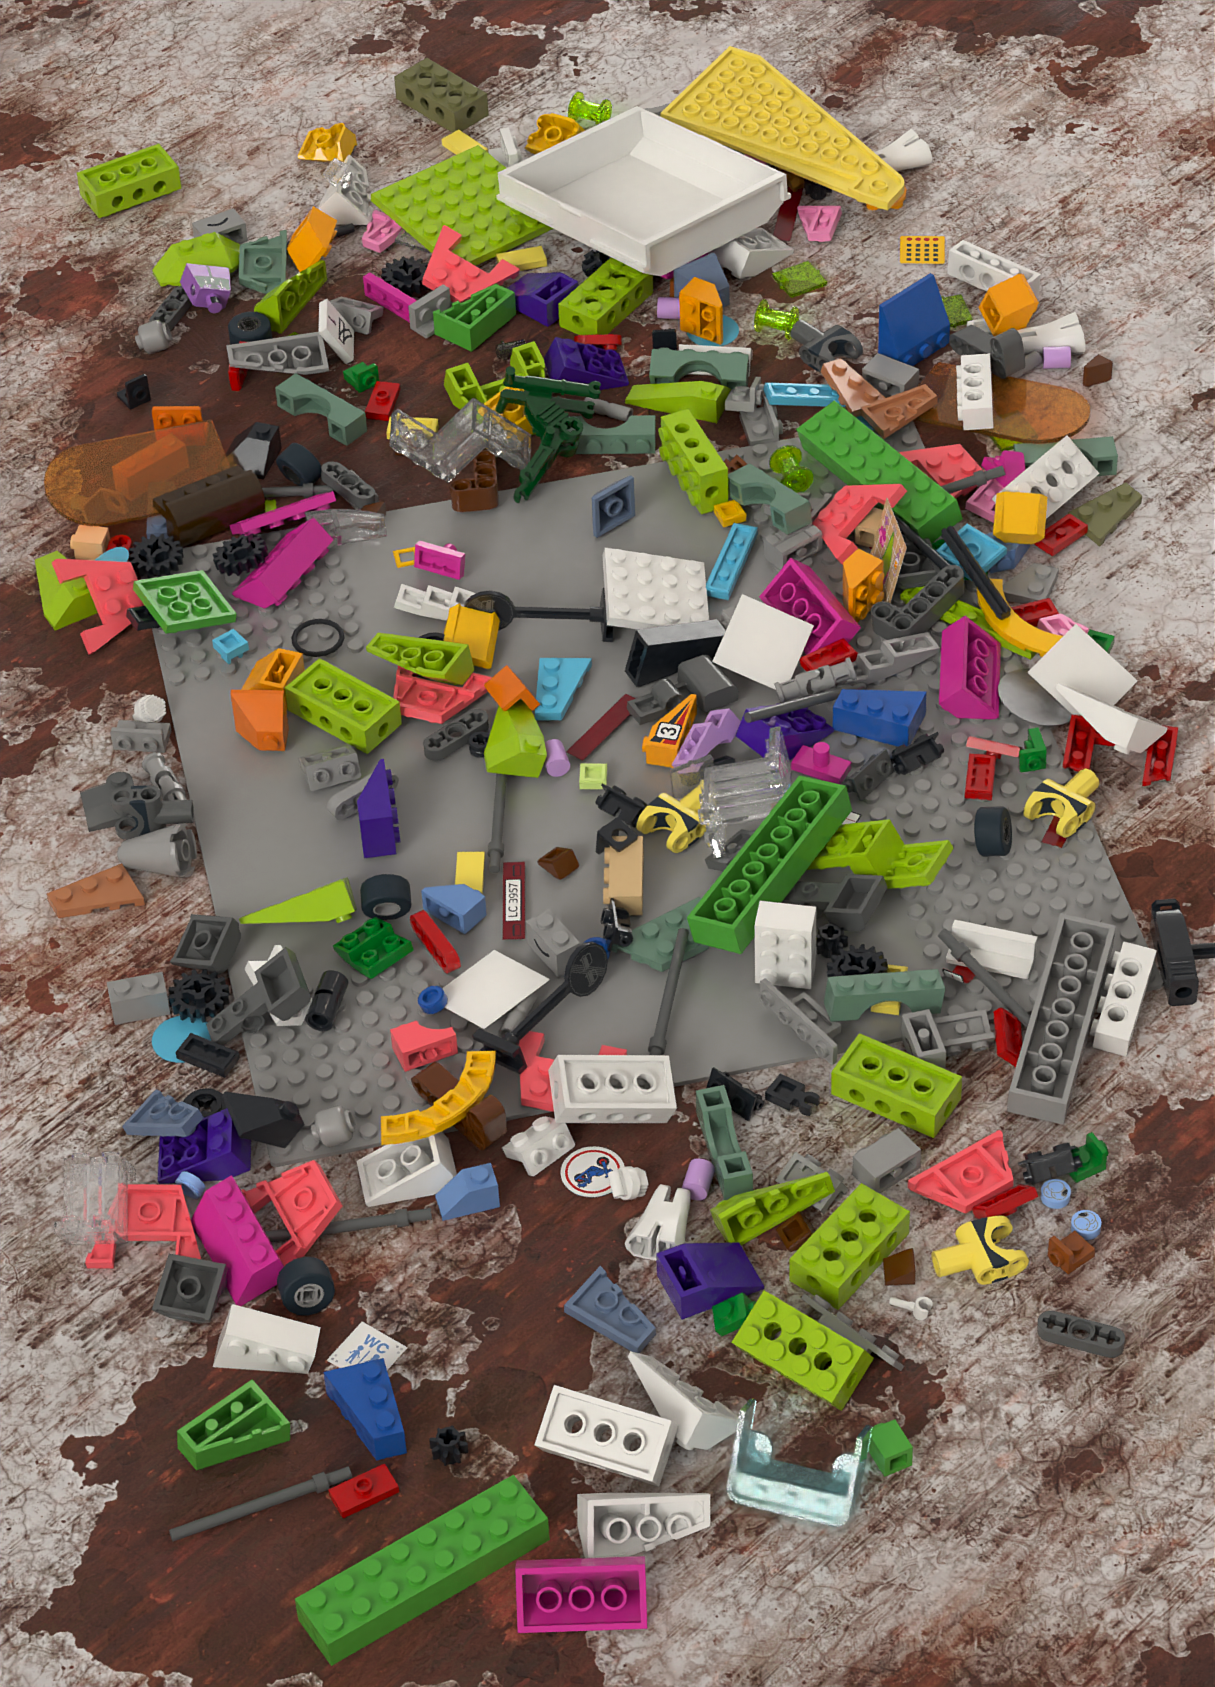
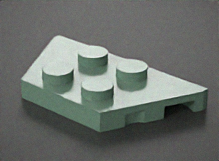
M287 230L279 231L280 236L271 239L264 236L254 242L240 245L239 285L267 294L286 281Z
M700 896L633 929L632 943L627 947L613 944L611 951L617 953L621 950L631 954L632 960L648 964L651 968L663 972L670 968L678 929L685 928L689 931L683 961L709 949L707 945L694 942L687 920L688 915L701 900Z

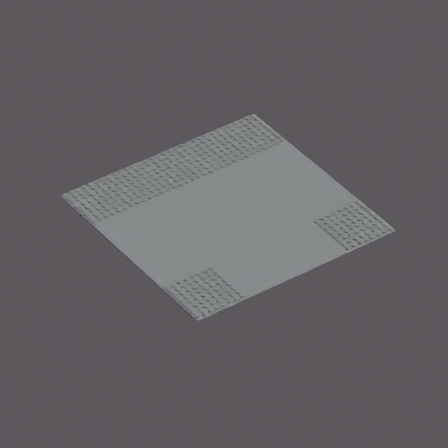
M913 420L883 439L898 452L925 449ZM872 430L875 434L882 438L876 430ZM799 437L717 452L723 461L726 458L731 461L737 454L747 464H752L767 475L777 479L786 487L791 488L794 492L809 493L811 498H824L825 493L832 494L834 498L839 490L844 486H848L805 451ZM666 461L541 483L537 485L528 500H524V497L521 496L520 503H516L513 499L517 488L498 491L499 505L490 510L457 512L452 509L451 500L386 511L384 519L376 530L354 525L353 521L356 517L319 523L333 539L327 547L329 552L320 560L316 559L313 562L316 566L308 574L301 575V583L293 590L286 592L288 597L278 606L272 604L265 609L235 598L231 594L250 573L243 571L239 576L234 573L231 576H227L226 573L220 574L219 570L215 567L213 553L217 552V547H223L222 542L232 541L231 539L183 548V565H178V571H170L171 575L203 570L237 614L236 621L233 623L166 634L161 627L152 628L190 800H193L194 821L215 916L233 917L239 923V930L241 932L240 942L227 968L234 1001L254 986L245 971L248 961H268L274 945H281L283 949L287 947L296 954L312 999L320 978L325 971H338L345 975L349 982L333 1026L328 1031H318L311 1028L305 1019L301 1026H276L268 1011L263 1014L265 1023L260 1030L253 1033L241 1031L255 1096L290 1101L296 1104L305 1124L286 1148L266 1144L271 1166L280 1167L384 1146L381 1145V1116L399 1115L415 1110L421 1112L431 1107L415 1091L411 1078L432 1063L404 1072L392 1049L390 1029L416 1020L419 1025L430 1029L452 1027L456 1033L458 1054L435 1062L441 1064L459 1081L465 1067L467 1051H479L484 1047L482 1043L473 1040L472 1035L480 1028L502 1038L499 1031L512 1009L483 1029L445 1007L434 1014L423 1012L418 1004V997L424 989L430 986L445 987L486 955L496 950L550 979L535 991L538 997L528 1014L530 1015L565 979L564 975L557 977L527 944L526 921L550 909L580 942V945L592 937L603 938L604 924H601V914L603 909L609 906V904H603V888H609V884H604V867H609V864H605L604 852L599 855L595 852L597 831L618 817L622 810L620 809L616 816L613 817L598 808L595 802L599 795H604V789L579 788L580 763L607 764V786L612 788L615 785L621 788L627 794V797L631 799L638 797L647 805L662 793H667L680 801L701 784L709 786L716 795V802L701 814L709 820L706 832L694 844L679 853L670 851L666 846L672 831L660 829L652 833L643 834L637 830V827L633 828L626 824L638 836H643L644 848L643 915H629L630 928L632 930L699 896L702 899L722 874V871L708 869L705 859L741 829L755 832L799 775L814 778L791 770L793 759L787 762L769 763L735 736L731 743L716 745L700 764L727 755L735 758L737 768L717 774L718 778L713 781L702 782L700 780L687 785L680 782L679 772L675 768L646 764V752H642L643 739L645 736H649L652 726L661 718L639 725L630 714L583 761L566 753L570 762V769L562 776L554 777L549 775L545 764H543L538 778L507 775L502 835L504 856L501 858L500 871L498 873H491L489 871L490 857L487 852L492 836L496 773L487 772L485 758L473 756L469 750V743L438 761L426 758L423 746L426 737L472 709H481L488 714L489 728L486 732L490 734L498 704L489 692L443 724L431 723L426 720L401 715L402 724L370 753L366 754L351 746L357 753L361 778L315 791L309 789L307 776L300 768L298 758L347 745L348 743L293 714L288 709L289 731L285 751L258 750L236 732L231 690H241L256 662L274 650L281 648L298 652L292 645V634L300 624L313 619H327L339 624L344 630L345 639L338 650L327 656L311 657L303 655L305 670L320 658L393 698L398 665L367 652L366 646L378 632L416 638L433 632L444 634L447 622L446 620L420 616L394 608L401 584L425 592L428 585L453 593L455 586L474 593L496 591L508 596L515 607L590 609V607H600L602 589L605 588L602 556L604 548L704 562L707 583L732 525L723 528L714 511L700 514L696 506L691 505L687 492L681 490L677 477L671 474ZM631 475L634 477L635 516L596 538L593 536L591 497L601 489ZM728 495V501H732L733 499ZM765 504L741 505L746 513L747 521L738 524L758 527V535L729 600L707 596L709 620L717 619L721 622L722 610L731 606L735 607L742 594L764 603L759 596L780 571L774 566V563H770L764 557V539L769 534L780 531L773 526L772 517L764 513ZM959 523L953 526L957 532L961 529ZM295 528L254 535V537L260 535L262 540H265L268 548L267 552L269 553L288 532ZM854 529V530L851 532V534L846 538V539L852 541L854 544H855V529ZM902 534L904 542L910 541ZM822 539V549L800 562L810 566L843 605V565L835 558ZM419 541L441 547L448 543L453 544L458 552L465 553L464 576L458 580L416 568L414 565L397 568L393 551L415 547V544ZM855 544L858 549L871 554L872 549H869V547ZM412 551L400 553L399 557L401 562L414 560L415 555ZM147 574L141 576V580L148 579ZM964 580L965 593L959 600L981 609L977 600V587L973 581ZM895 586L891 604L902 609L906 604L900 600V594L905 589ZM870 610L867 616L858 622L861 629L849 642L858 654L881 649L882 641L886 640L873 631ZM513 618V621L506 628L498 631L492 667L485 669L474 666L473 671L476 674L493 677L508 665L536 698L540 658H592V667L584 675L581 687L575 691L573 701L562 721L536 720L544 736V742L558 739L563 743L565 751L583 736L625 694L634 698L650 694L653 686L662 679H669L674 685L678 684V673H675L641 687H636L625 673V667L637 629L614 626L613 642H603L600 622L577 619ZM938 619L926 632L938 644L940 651L913 667L868 684L867 690L927 691L926 715L911 744L923 734L930 736L938 732L939 735L935 742L943 746L944 753L941 755V758L926 765L918 757L917 759L921 763V767L906 775H898L894 769V772L862 801H859L856 792L848 793L852 811L862 815L858 823L890 819L904 844L949 840L954 849L931 885L887 889L864 930L859 932L844 931V935L848 936V947L843 949L849 951L850 945H853L855 949H859L861 944H865V949L867 950L874 946L876 953L882 951L884 959H887L889 965L908 967V971L938 969L945 986L941 1013L931 1014L933 1018L986 1009L988 1021L993 1023V1012L1002 1007L1008 1012L1010 1011L976 976L969 983H963L944 976L943 968L953 971L956 965L946 962L949 948L938 937V934L943 929H947L952 934L954 920L1037 936L1036 958L1028 979L987 971L1031 1015L1060 913L1116 926L1113 949L1098 1000L1100 1001L1101 996L1106 997L1108 993L1107 990H1104L1108 973L1114 974L1115 968L1111 967L1115 951H1121L1123 942L1148 948L1091 818L1081 829L1067 837L1063 847L1060 848L1041 842L1054 815H1045L1034 820H1030L1023 815L1028 798L1044 780L1051 779L1065 786L1072 779L1069 769L1063 768L1064 758L1050 726L1034 724L1016 716L1006 708L1000 697L999 717L996 719L956 718L939 705L942 631L951 624ZM325 624L310 625L300 631L297 636V643L301 648L314 652L332 648L339 640V632L334 627ZM234 629L248 642L249 650L243 653L242 658L237 656L231 659L230 664H227L213 648L212 640ZM1001 647L1000 680L1011 671L1024 669L1017 653ZM803 651L801 657L807 654ZM800 659L791 680L795 679L796 675L806 672L800 665ZM718 665L738 688V701L710 711L729 708L741 721L746 708L780 703L775 689ZM418 674V676H417V678H422V679H426V680L435 681V680H432V679L423 677V676H421V675H419V674ZM463 684V685H453V686L463 687L464 684ZM833 687V688H830V689H827V690L825 689V690H822L821 692H818V693H822V692H825V691L833 690V689H835L836 687ZM799 696V697H796V698L787 700L786 702L792 701V700H795V699H799V698H803V697H802V696ZM836 700L808 707L814 714L825 718L826 723L833 727V705ZM697 705V715L693 724L704 723L710 711L703 712ZM1039 727L1047 749L1046 769L1021 773L1019 770V758L1002 754L1001 759L996 758L992 800L965 798L969 753L986 754L985 750L966 747L968 737L996 741L1023 747L1024 749V741L1028 740V729ZM836 730L819 741L829 745L831 755L851 761V770L846 778L851 777L855 772H859L870 756L879 754L885 748L891 758L892 751L897 748V746ZM453 732L450 734L451 737H460L463 735L460 732ZM384 759L385 767L391 769L399 779L398 785L394 790L396 804L391 805V808L397 807L399 824H393V826H399L401 843H395L397 853L395 855L364 858L358 812L343 820H338L328 811L327 804L333 795L372 774L379 760ZM1004 806L1008 809L1012 824L1010 852L1006 856L983 857L978 853L975 843L974 822L976 812L980 807ZM619 831V836H627L625 832ZM555 847L572 849L579 863V867L561 880L555 878L538 865L537 862L538 859ZM457 852H485L483 895L485 896L487 915L466 934H463L428 913L454 947L461 962V968L446 974L415 934L410 923V915L423 910L421 890L425 887L455 885ZM503 862H525V939L503 940ZM850 866L826 868L823 870L812 869L806 870L798 881L842 883L846 874L854 873ZM375 875H399L407 879L410 884L411 909L400 918L383 921L392 925L395 934L410 940L414 950L370 979L344 961L334 951L333 945L339 942L346 934L352 933L361 927L365 921L372 919L366 916L361 908L360 888L362 883ZM346 877L349 879L357 908L355 912L351 913V919L337 923L335 919L316 922L240 924L239 918L277 903H282L292 897L309 893L313 889ZM824 911L821 917L816 919V935H818V927L829 924ZM755 937L742 954L709 946V949L682 962L665 1036L667 1045L665 1053L662 1055L669 1056L674 1087L709 1080L713 1067L721 1072L726 1071L731 1076L820 1058L812 1046L806 1041H802L788 1024L782 1023L778 1015L770 1007L767 1008L762 1004L759 998L760 983H755ZM816 947V967L811 989L773 986L789 1000L806 992L826 1011L824 997L828 979L827 963L832 962V960L821 954L818 955ZM621 950L617 953L610 951L606 974L602 983L593 993L584 997L569 993L530 1030L544 1034L545 1042L539 1057L555 1060L557 1055H598L602 1045L627 1049V1055H649L648 1046L650 1038L655 1033L669 969L660 972L651 968L648 964L632 960L631 954ZM1155 962L1146 992L1160 989L1163 986V979ZM901 1003L899 1015L871 1012L870 1007L858 1020L837 1021L841 1025V1033L831 1038L837 1044V1054L845 1053L859 1033L884 1044L902 1041V1015L912 1013L911 1009L906 1004ZM495 1063L493 1080L483 1099L489 1095L495 1096L505 1109L506 1121L552 1112L521 1106L520 1074ZM336 1105L342 1106L345 1110L349 1109L354 1117L357 1129L353 1132V1137L350 1141L334 1147H326L321 1140L316 1141L314 1139L311 1125L315 1124L317 1112ZM451 1126L443 1130L442 1133L444 1134L458 1130L454 1126Z

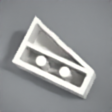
M232 1304L218 1340L213 1367L308 1374L315 1358L321 1327Z

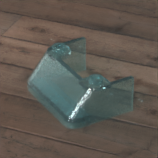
M750 1398L739 1412L727 1482L729 1498L739 1505L828 1526L838 1527L845 1524L852 1514L864 1475L872 1426L866 1425L857 1436L854 1453H842L836 1458L833 1463L832 1473L772 1459L773 1443L770 1437L763 1432L751 1430L756 1399Z

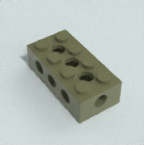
M429 58L421 60L394 76L397 100L452 133L457 130L463 131L489 116L486 92Z

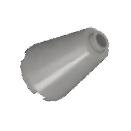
M178 823L125 840L118 848V860L125 868L180 878L190 877L195 867H191V861L197 858L194 834L191 829L186 830V823Z

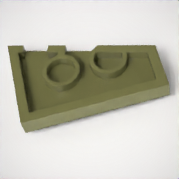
M1125 482L1069 511L1068 514L1070 513L1088 525V531L1085 535L1100 547L1105 542V537L1109 533L1112 534L1117 529V525L1122 520H1126L1142 503V495Z

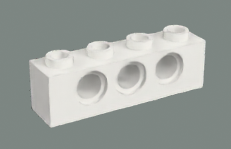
M964 240L949 250L947 274L985 291L1019 273L1024 274L1037 299L1039 298L1041 274Z
M990 354L961 355V365H956L958 421H963L964 430L993 428Z
M1123 942L1121 951H1115L1111 967L1115 968L1114 974L1108 973L1104 990H1107L1108 993L1106 997L1101 996L1097 1012L1101 1013L1099 1020H1093L1090 1035L1095 1036L1093 1048L1127 1056L1154 967L1157 950Z

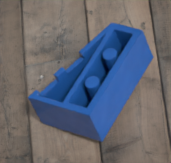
M842 689L833 705V728L836 731L899 747L905 744L907 747L911 745L926 715L927 691Z
M384 1358L323 1372L326 1394L331 1400H334L340 1408L343 1417L349 1420L355 1428L356 1434L376 1460L407 1453L404 1429Z

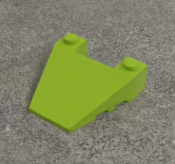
M535 341L512 348L510 365L515 368V375L545 378L544 359ZM469 363L447 369L445 372L444 387L453 405L482 426L491 423L478 412V408L506 388L503 384L504 379L480 386ZM504 436V442L506 444L510 443V441Z

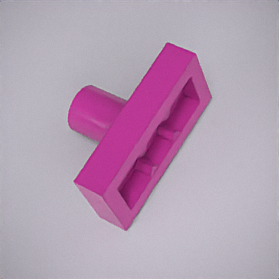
M419 541L415 544L414 567L460 580L464 576L465 553L458 552L456 547L450 543L441 547Z
M818 742L813 748L805 745L801 747L791 762V770L823 781L842 784L851 770V761L831 755L829 745L825 742Z

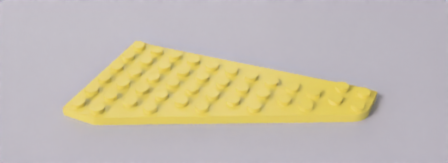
M729 46L660 113V117L699 135H703L722 145L879 209L888 211L904 193V179L897 171L764 58L754 53Z

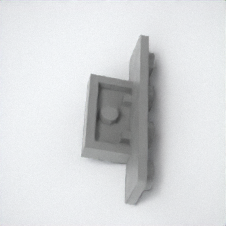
M766 978L761 980L759 998L762 1004L767 1008L770 1007L778 1015L782 1023L788 1024L802 1041H806L812 1046L820 1058H825L831 1065L837 1062V1044L831 1038L841 1033V1025L837 1021L830 1022L827 1012L806 992L789 1000Z
M805 1293L803 1294L801 1299L823 1314L818 1320L819 1323L863 1348L869 1354L873 1351L901 1371L904 1368V1365L897 1361L900 1356L898 1353L886 1345L882 1349L874 1344L877 1338L863 1328L859 1332L851 1327L854 1321L840 1311L834 1315L828 1310L831 1304L817 1294L814 1298L809 1297Z

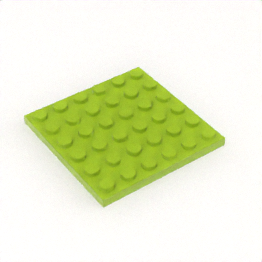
M479 145L371 194L372 203L431 253H433L444 225L461 234V242L451 252L475 266L495 257L498 253H504L553 229L497 200L496 195L500 194L498 172L506 169V167Z

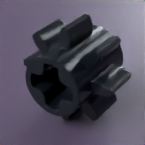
M804 179L805 194H809L812 199L822 200L827 196V193H832V189Z
M591 250L584 255L585 260L582 261V270L589 277L609 260V257L598 250L596 252Z
M826 924L818 927V935H816L817 954H821L831 959L832 955H840L839 949L848 947V936L844 935V928H839L835 924Z
M452 1425L442 1429L438 1428L436 1438L429 1439L433 1460L439 1459L444 1463V1466L461 1463L462 1454L469 1452L465 1432L459 1433Z

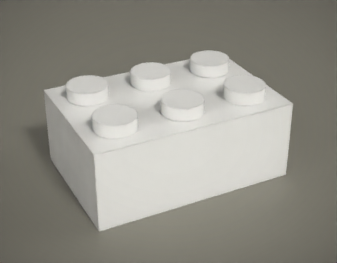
M760 901L754 926L755 983H760L761 980L766 978L772 985L811 989L816 967V907Z

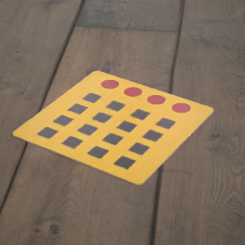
M900 236V263L944 264L945 237Z

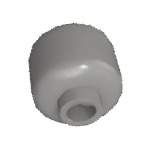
M154 320L139 326L138 335L135 336V340L139 349L144 348L148 354H154L169 347L172 335L167 323Z
M340 1105L317 1112L315 1124L311 1125L314 1139L316 1141L321 1140L326 1147H334L350 1141L353 1137V1132L357 1130L351 1111L349 1109L345 1110Z

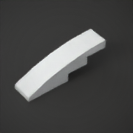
M401 584L394 608L420 616L447 621L451 607L458 603L464 607L465 601L476 593L456 586L453 593L430 585H428L425 592Z

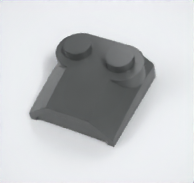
M929 538L924 539L932 547ZM911 541L905 542L907 549L896 586L901 589L925 586L940 572V568Z
M115 772L108 776L106 783L80 791L89 832L115 827L116 822L120 818L131 815L113 809L110 802V796L115 790L134 786L130 774ZM120 797L116 800V802L126 801L128 798Z
M191 914L190 921L170 963L192 969H207L209 975L215 971L218 975L224 973L241 939L239 923L233 917Z
M169 1253L152 1310L172 1319L197 1324L210 1323L219 1297L227 1287V1265Z

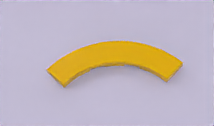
M989 578L1008 604L1003 592V579ZM977 589L978 604L985 615V620L995 632L1012 645L1024 651L1028 649L1040 653V657H1043L1063 637L1045 632L1028 624L1011 607V615L1008 618L998 619Z
M467 1051L465 1067L457 1086L435 1101L434 1105L421 1112L415 1110L399 1115L381 1116V1145L399 1144L423 1139L442 1132L465 1118L466 1112L482 1101L491 1085L495 1071L496 1051Z

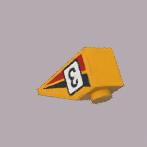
M690 694L655 723L651 728L649 736L644 737L642 752H646V764L674 768L672 763L692 728L697 715V696L695 694Z

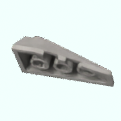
M319 332L226 345L230 367L303 375L329 371L323 337Z

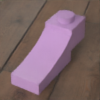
M729 708L710 711L704 723L693 724L672 766L677 772L697 770L705 756L716 745L731 743L735 738L741 721Z

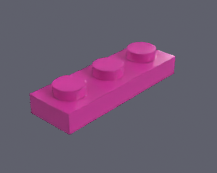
M370 272L363 276L365 296L410 323L408 306L417 300Z

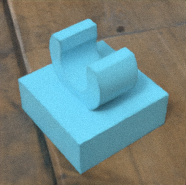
M234 629L212 640L213 648L227 664H230L231 659L237 656L242 658L243 653L249 650L248 642Z

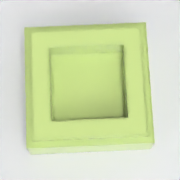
M580 763L579 788L603 789L602 783L607 785V764Z

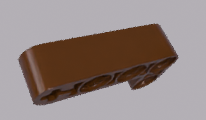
M482 437L472 442L474 478L458 479L450 483L451 504L454 511L490 510L499 505L494 441L490 438Z
M433 1062L411 1078L415 1091L431 1106L449 1090H453L459 1082L438 1062ZM489 1095L466 1112V1117L453 1126L478 1149L485 1150L507 1133L505 1109L495 1096Z

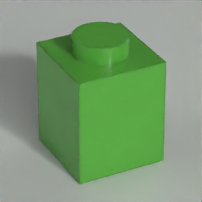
M895 1419L887 1423H879L867 1431V1450L884 1477L912 1466L913 1447Z

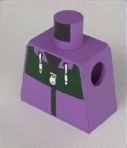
M186 263L180 283L192 305L206 307L211 313L220 312L226 307L231 292L229 268Z

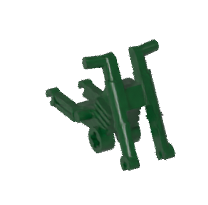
M509 366L506 368L503 381L504 386L524 389L525 391L504 389L500 392V398L495 411L499 414L504 413L508 403L524 406V415L533 428L532 432L536 433V436L541 439L538 450L527 466L520 472L519 481L521 485L515 490L513 496L516 503H520L521 496L524 497V500L529 499L558 455L566 458L575 455L583 431V423L576 417H568L569 414L567 412L581 414L586 419H592L594 415V402L560 398V396L552 397V392L561 393V395L569 394L598 399L601 393L599 390L600 382L593 381L590 384L566 381L565 379L557 380L529 375L526 377L515 375L514 367ZM571 427L575 429L571 432L567 431V429H570ZM570 443L571 445L565 447L562 444Z

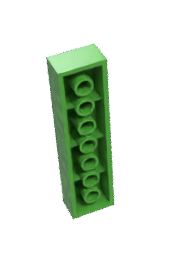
M835 400L796 429L803 449L846 485L902 484L907 492L892 508V511L921 538H929L932 543L941 536L943 528L955 526L963 519L957 499ZM878 502L874 508L883 510L884 505Z
M798 776L688 915L687 920L695 943L738 954L743 953L755 937L754 926L759 902L781 903L852 812L845 785Z
M512 1475L295 1598L298 1620L332 1666L549 1541L548 1518L517 1478Z

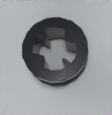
M479 731L469 737V750L473 756L484 757L489 733Z

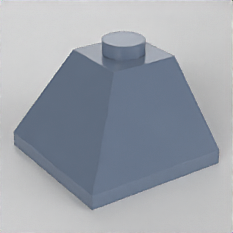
M714 252L674 270V298H679V292L694 277L715 284L723 307L730 305L729 284Z
M631 475L601 489L591 497L593 536L596 538L635 516L634 477Z

